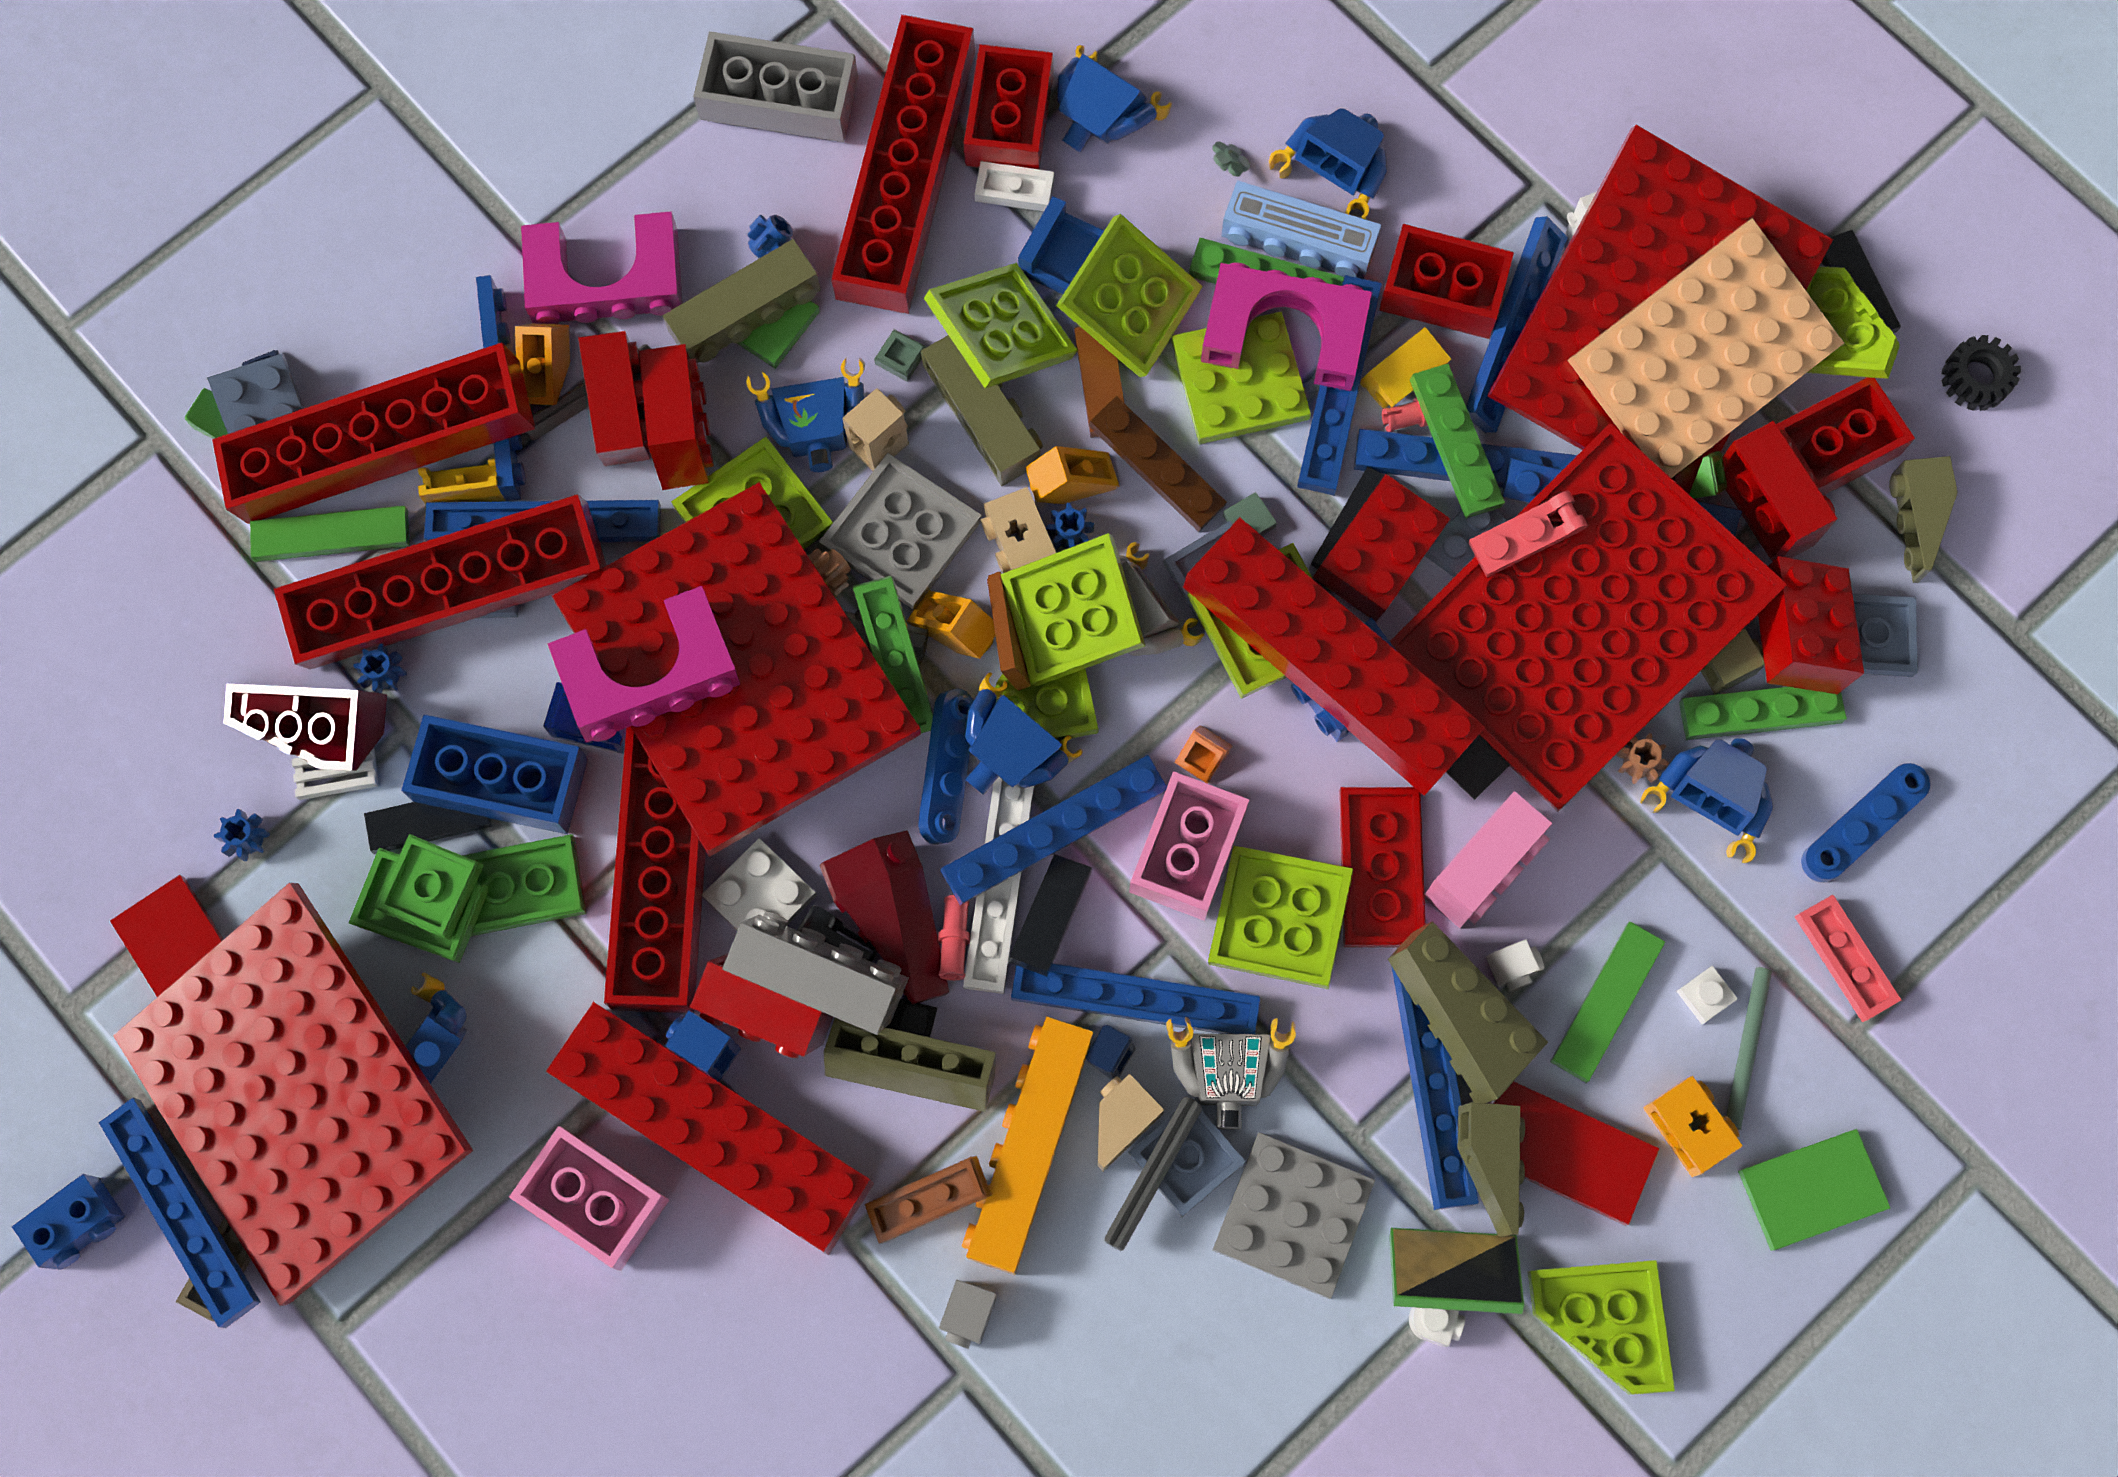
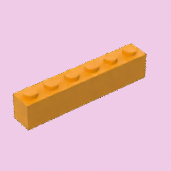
M1047 1016L1043 1027L1035 1025L1028 1046L1029 1049L1035 1050L1030 1066L1022 1064L1015 1084L1016 1088L1022 1089L1017 1105L1009 1103L1002 1123V1127L1008 1129L1004 1144H995L989 1162V1167L995 1169L990 1185L988 1184L992 1196L976 1202L975 1207L982 1209L977 1225L969 1223L963 1239L962 1248L968 1249L966 1255L968 1260L1016 1275L1086 1061V1055L1093 1039V1031Z

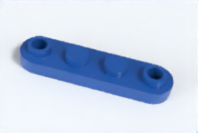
M960 688L940 693L934 704L918 820L921 836L925 841L933 845L952 842L960 830L966 786L965 779L967 778L970 756L968 751L970 744L965 738L968 711L974 701L967 691Z
M1912 763L1899 765L1804 851L1801 865L1805 874L1810 879L1821 883L1830 882L1841 875L1927 796L1931 785L1927 772L1922 767ZM1905 777L1912 778L1916 783V787H1908L1905 783ZM1822 853L1830 856L1832 860L1831 866L1822 863L1820 858Z

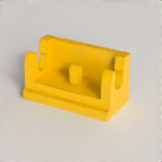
M1424 327L1370 370L1360 380V384L1363 388L1365 387L1383 409L1389 405L1394 407L1413 391L1410 383V378L1413 374L1447 364L1452 359L1427 328Z
M495 458L488 459V464L441 471L431 472L428 467L418 468V473L423 480V485L418 486L419 497L425 505L426 502L506 501L498 488Z

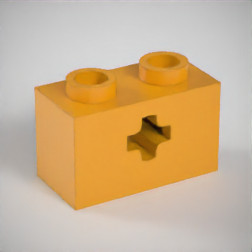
M1693 1075L1643 1107L1691 1177L1703 1174L1743 1146L1738 1140L1740 1133L1735 1124L1727 1116L1720 1115L1712 1103L1715 1099L1710 1089L1704 1082L1696 1081ZM1698 1117L1702 1124L1698 1127V1130L1692 1131L1689 1124Z

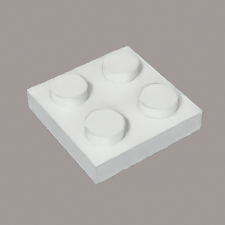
M759 838L702 896L738 931L741 922L757 915L764 916L765 912L774 913L787 919L788 925L817 894Z

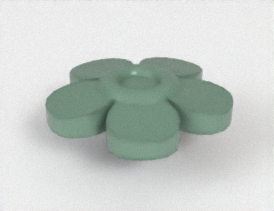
M1216 142L1213 145L1212 149L1216 153L1213 159L1223 171L1228 169L1230 174L1240 177L1243 172L1249 170L1250 163L1244 156H1241L1242 151L1233 144L1227 146L1223 142Z

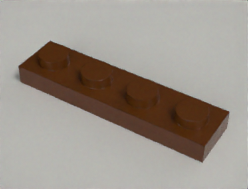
M1118 396L1090 421L1089 427L1198 532L1225 507L1227 501Z

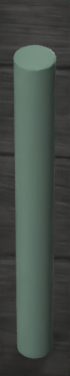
M1762 967L1755 968L1726 1114L1738 1130H1741L1772 975V970Z

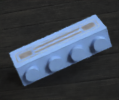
M1237 180L1223 218L1221 237L1228 238L1230 242L1239 246L1250 245L1263 249L1267 254L1274 257L1286 256L1299 260L1300 263L1310 268L1321 267L1334 271L1342 277L1347 275L1364 279L1378 241L1381 224Z

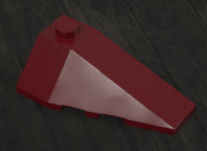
M227 684L223 723L258 740H264L280 748L279 750L289 755L300 757L316 768L357 771L384 735L387 694L361 690Z
M908 830L873 838L822 862L819 866L832 899L842 913L847 911L860 928L858 934L865 943L870 941L883 960L901 968L900 974L909 977L903 993L911 1004L914 1005L950 993L947 980L939 976L941 964L940 945L923 867Z

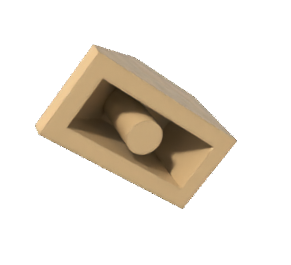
M1131 1074L1123 1080L1116 1076L1100 1091L1104 1098L1099 1102L1097 1166L1103 1172L1164 1113V1109Z

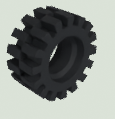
M1981 335L1978 340L1975 336L1970 337L1966 342L1963 341L1945 361L1946 364L1941 374L1945 375L1941 380L1942 385L1951 386L1946 391V394L1949 398L1956 394L1959 398L1955 403L1959 406L1964 401H1967V409L1974 410L1978 405L1980 411L1987 410L1990 406L1994 408L2018 384L2020 378L2017 376L2021 373V366L2014 365L2019 358L2017 354L2008 355L2012 349L2008 343L2004 348L1998 346L2001 339L1997 337L1991 343L1988 342L1989 335ZM1979 362L1986 365L1994 375L1993 383L1982 384L1974 380L1968 372L1969 363Z

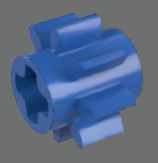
M760 214L749 226L751 230L747 234L750 238L748 245L751 251L758 258H761L792 240L793 238L791 237L794 232L791 225L781 216L772 215L766 220Z
M1067 503L1066 509L1061 512L1051 511V519L1055 524L1047 525L1046 530L1049 536L1056 535L1053 541L1055 550L1061 546L1068 549L1089 541L1085 533L1094 532V522H1085L1087 517L1086 508L1078 511L1073 509L1070 503ZM1075 525L1077 527V531L1071 528ZM1065 526L1069 530L1065 532L1063 531V527Z
M379 644L377 650L368 651L363 649V657L360 663L353 664V667L359 673L364 674L357 682L364 689L372 684V690L375 693H382L383 689L390 688L397 691L398 686L396 684L400 677L407 676V672L402 667L397 666L402 661V656L397 651L389 654L388 649L383 644ZM382 665L384 671L378 674L376 669Z
M237 809L235 816L228 819L220 818L223 824L220 832L214 834V838L226 843L221 849L223 854L230 857L236 852L238 858L245 862L248 860L249 854L256 851L259 853L264 852L261 847L263 838L269 837L270 833L263 828H258L263 821L260 816L254 813L248 818L244 811ZM243 830L246 836L241 840L238 835Z

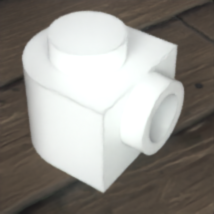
M1526 939L1486 956L1498 987L1507 985L1509 992L1531 984L1530 976L1544 969V963L1539 951L1535 946L1530 948Z
M1411 1308L1409 1325L1418 1338L1442 1347H1449L1451 1339L1459 1341L1465 1324V1316L1460 1315L1459 1310Z

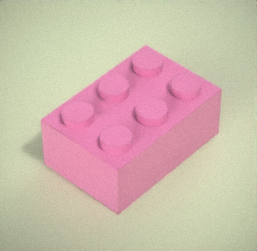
M1173 771L1132 876L1129 893L1205 921L1250 799Z
M1514 791L1434 880L1425 893V899L1457 927L1461 928L1467 920H1470L1475 925L1496 901L1497 897L1492 892L1495 890L1501 895L1524 869L1518 863L1521 861L1527 866L1550 840L1544 833L1553 823Z
M560 1126L555 1130L509 1196L513 1201L606 1265L620 1271L670 1200Z

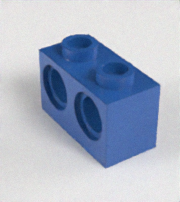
M688 1011L684 1018L681 1016L677 1017L666 1034L669 1041L665 1046L671 1052L718 1082L721 1081L742 1049L729 1035L691 1011Z

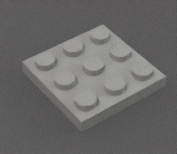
M887 453L821 538L819 545L827 552L831 549L836 550L844 557L850 568L870 581L892 575L899 600L912 610H915L981 523L982 515Z
M1258 1132L1212 1251L1324 1298L1331 1299L1375 1180Z

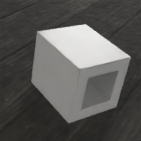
M956 1279L938 1328L947 1332L945 1341L969 1349L971 1341L981 1344L997 1294Z

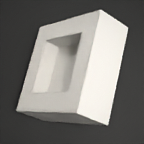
M1713 966L1676 991L1701 1024L1707 1022L1738 999Z

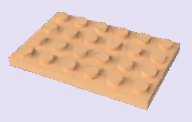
M1752 218L1568 359V362L1620 432L1672 478L1838 349L1844 342Z

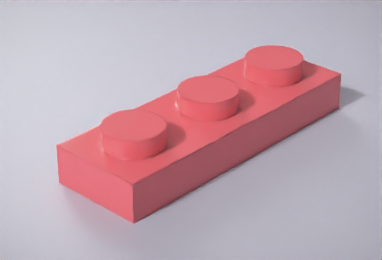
M1834 895L1827 897L1795 916V919L1862 1022L1901 1001L1896 990Z

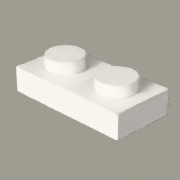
M981 161L974 194L975 202L1045 211L1051 200L1054 172Z

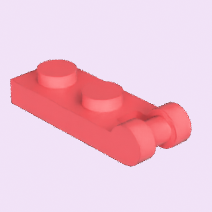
M1569 490L1469 540V545L1486 577L1567 539L1588 526L1583 515H1578L1572 504L1575 500ZM1559 513L1564 523L1553 528L1548 517Z

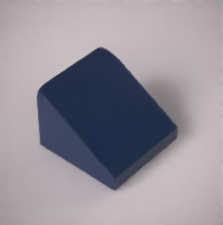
M1104 1025L1089 1049L1086 1060L1112 1080L1116 1076L1120 1077L1136 1048L1131 1037L1109 1025Z

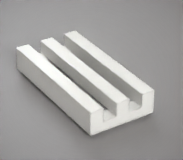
M374 748L357 771L319 769L305 772V769L315 767L308 764V761L302 758L292 759V767L295 768L293 778L297 785L295 797L299 800L379 786ZM368 771V777L307 787L306 783Z

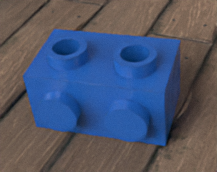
M82 1174L14 1224L12 1228L38 1267L61 1270L76 1262L81 1256L80 1251L90 1243H98L112 1235L116 1231L115 1225L126 1216L99 1177Z

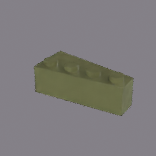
M1433 921L1412 932L1388 958L1414 1004L1420 1005L1430 1024L1427 1026L1435 1039L1440 1038L1452 1060L1449 1062L1458 1076H1463L1472 1092L1469 1095L1474 1102L1488 1103L1498 1099L1548 1043Z

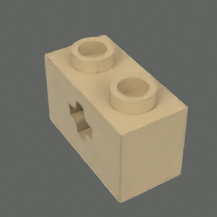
M878 388L842 418L849 448L872 471L875 470L887 453L895 457L909 444L906 431L908 425L904 420L905 409L894 396L889 395L886 397Z
M1028 487L984 503L985 518L980 519L988 541L995 539L1000 550L995 553L1002 574L1056 553ZM1017 533L1024 540L1017 542V539L1011 537V535Z

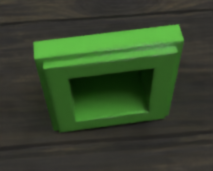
M203 388L185 415V420L194 430L212 439L228 434L212 391Z
M1720 451L1703 457L1689 493L1693 499L1717 495L1726 490L1727 482L1722 453Z

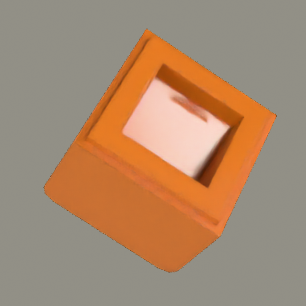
M1200 725L1193 730L1174 763L1208 784L1233 746Z

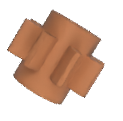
M817 548L808 556L834 597L849 586L847 574L851 571V568L844 557L836 550L831 549L828 552L822 553Z
M1651 733L1645 739L1639 741L1635 736L1627 744L1629 748L1623 747L1616 755L1623 759V765L1618 772H1627V774L1632 776L1633 784H1636L1640 778L1645 776L1649 782L1653 783L1658 778V773L1655 769L1664 770L1669 764L1665 759H1661L1662 751L1667 746L1665 744L1658 745L1654 742ZM1638 753L1644 754V761L1647 762L1646 765L1640 763L1641 757L1637 755Z

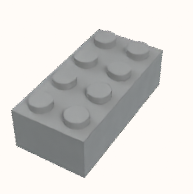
M709 31L693 95L699 119L844 142L858 82L855 54Z
M765 912L764 916L757 915L740 923L722 970L876 1035L891 1023L909 977L900 974L901 968L885 960H878L877 964L862 958L863 952L847 944H840L839 948L824 942L826 936L815 930L802 928L801 932L786 926L788 923L787 919L774 913Z

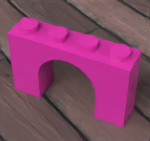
M672 211L634 215L636 239L634 264L622 279L604 287L585 286L569 277L567 242L559 222L521 225L525 309L532 323L559 324L560 322L575 320L581 323H590L596 321L597 318L615 317L617 319H630L638 314L649 313L662 316L683 304L678 228Z
M1220 263L1202 347L1201 362L1238 369L1245 335L1253 319L1268 309L1288 307L1306 314L1312 319L1319 330L1321 349L1314 384L1351 391L1356 375L1372 292L1365 291L1353 284L1339 286L1325 283V281L1316 277L1303 279L1288 276L1285 272L1279 270H1269L1266 272L1251 269L1243 263Z
M702 586L663 600L679 640V654L671 671L664 678L651 685L628 687L611 680L603 672L586 629L547 643L576 723L586 743L593 740L599 742L610 739L619 730L630 726L640 727L647 725L656 716L669 711H684L690 708L695 701L709 696H723L729 693L733 687L740 685L735 667Z

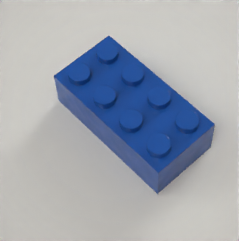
M423 715L401 791L413 802L568 835L588 758L579 746Z

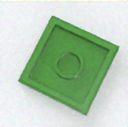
M812 301L803 305L797 304L785 311L783 316L776 322L763 324L753 330L747 339L736 344L776 369L820 313L819 306Z
M409 834L375 909L450 940L484 865Z

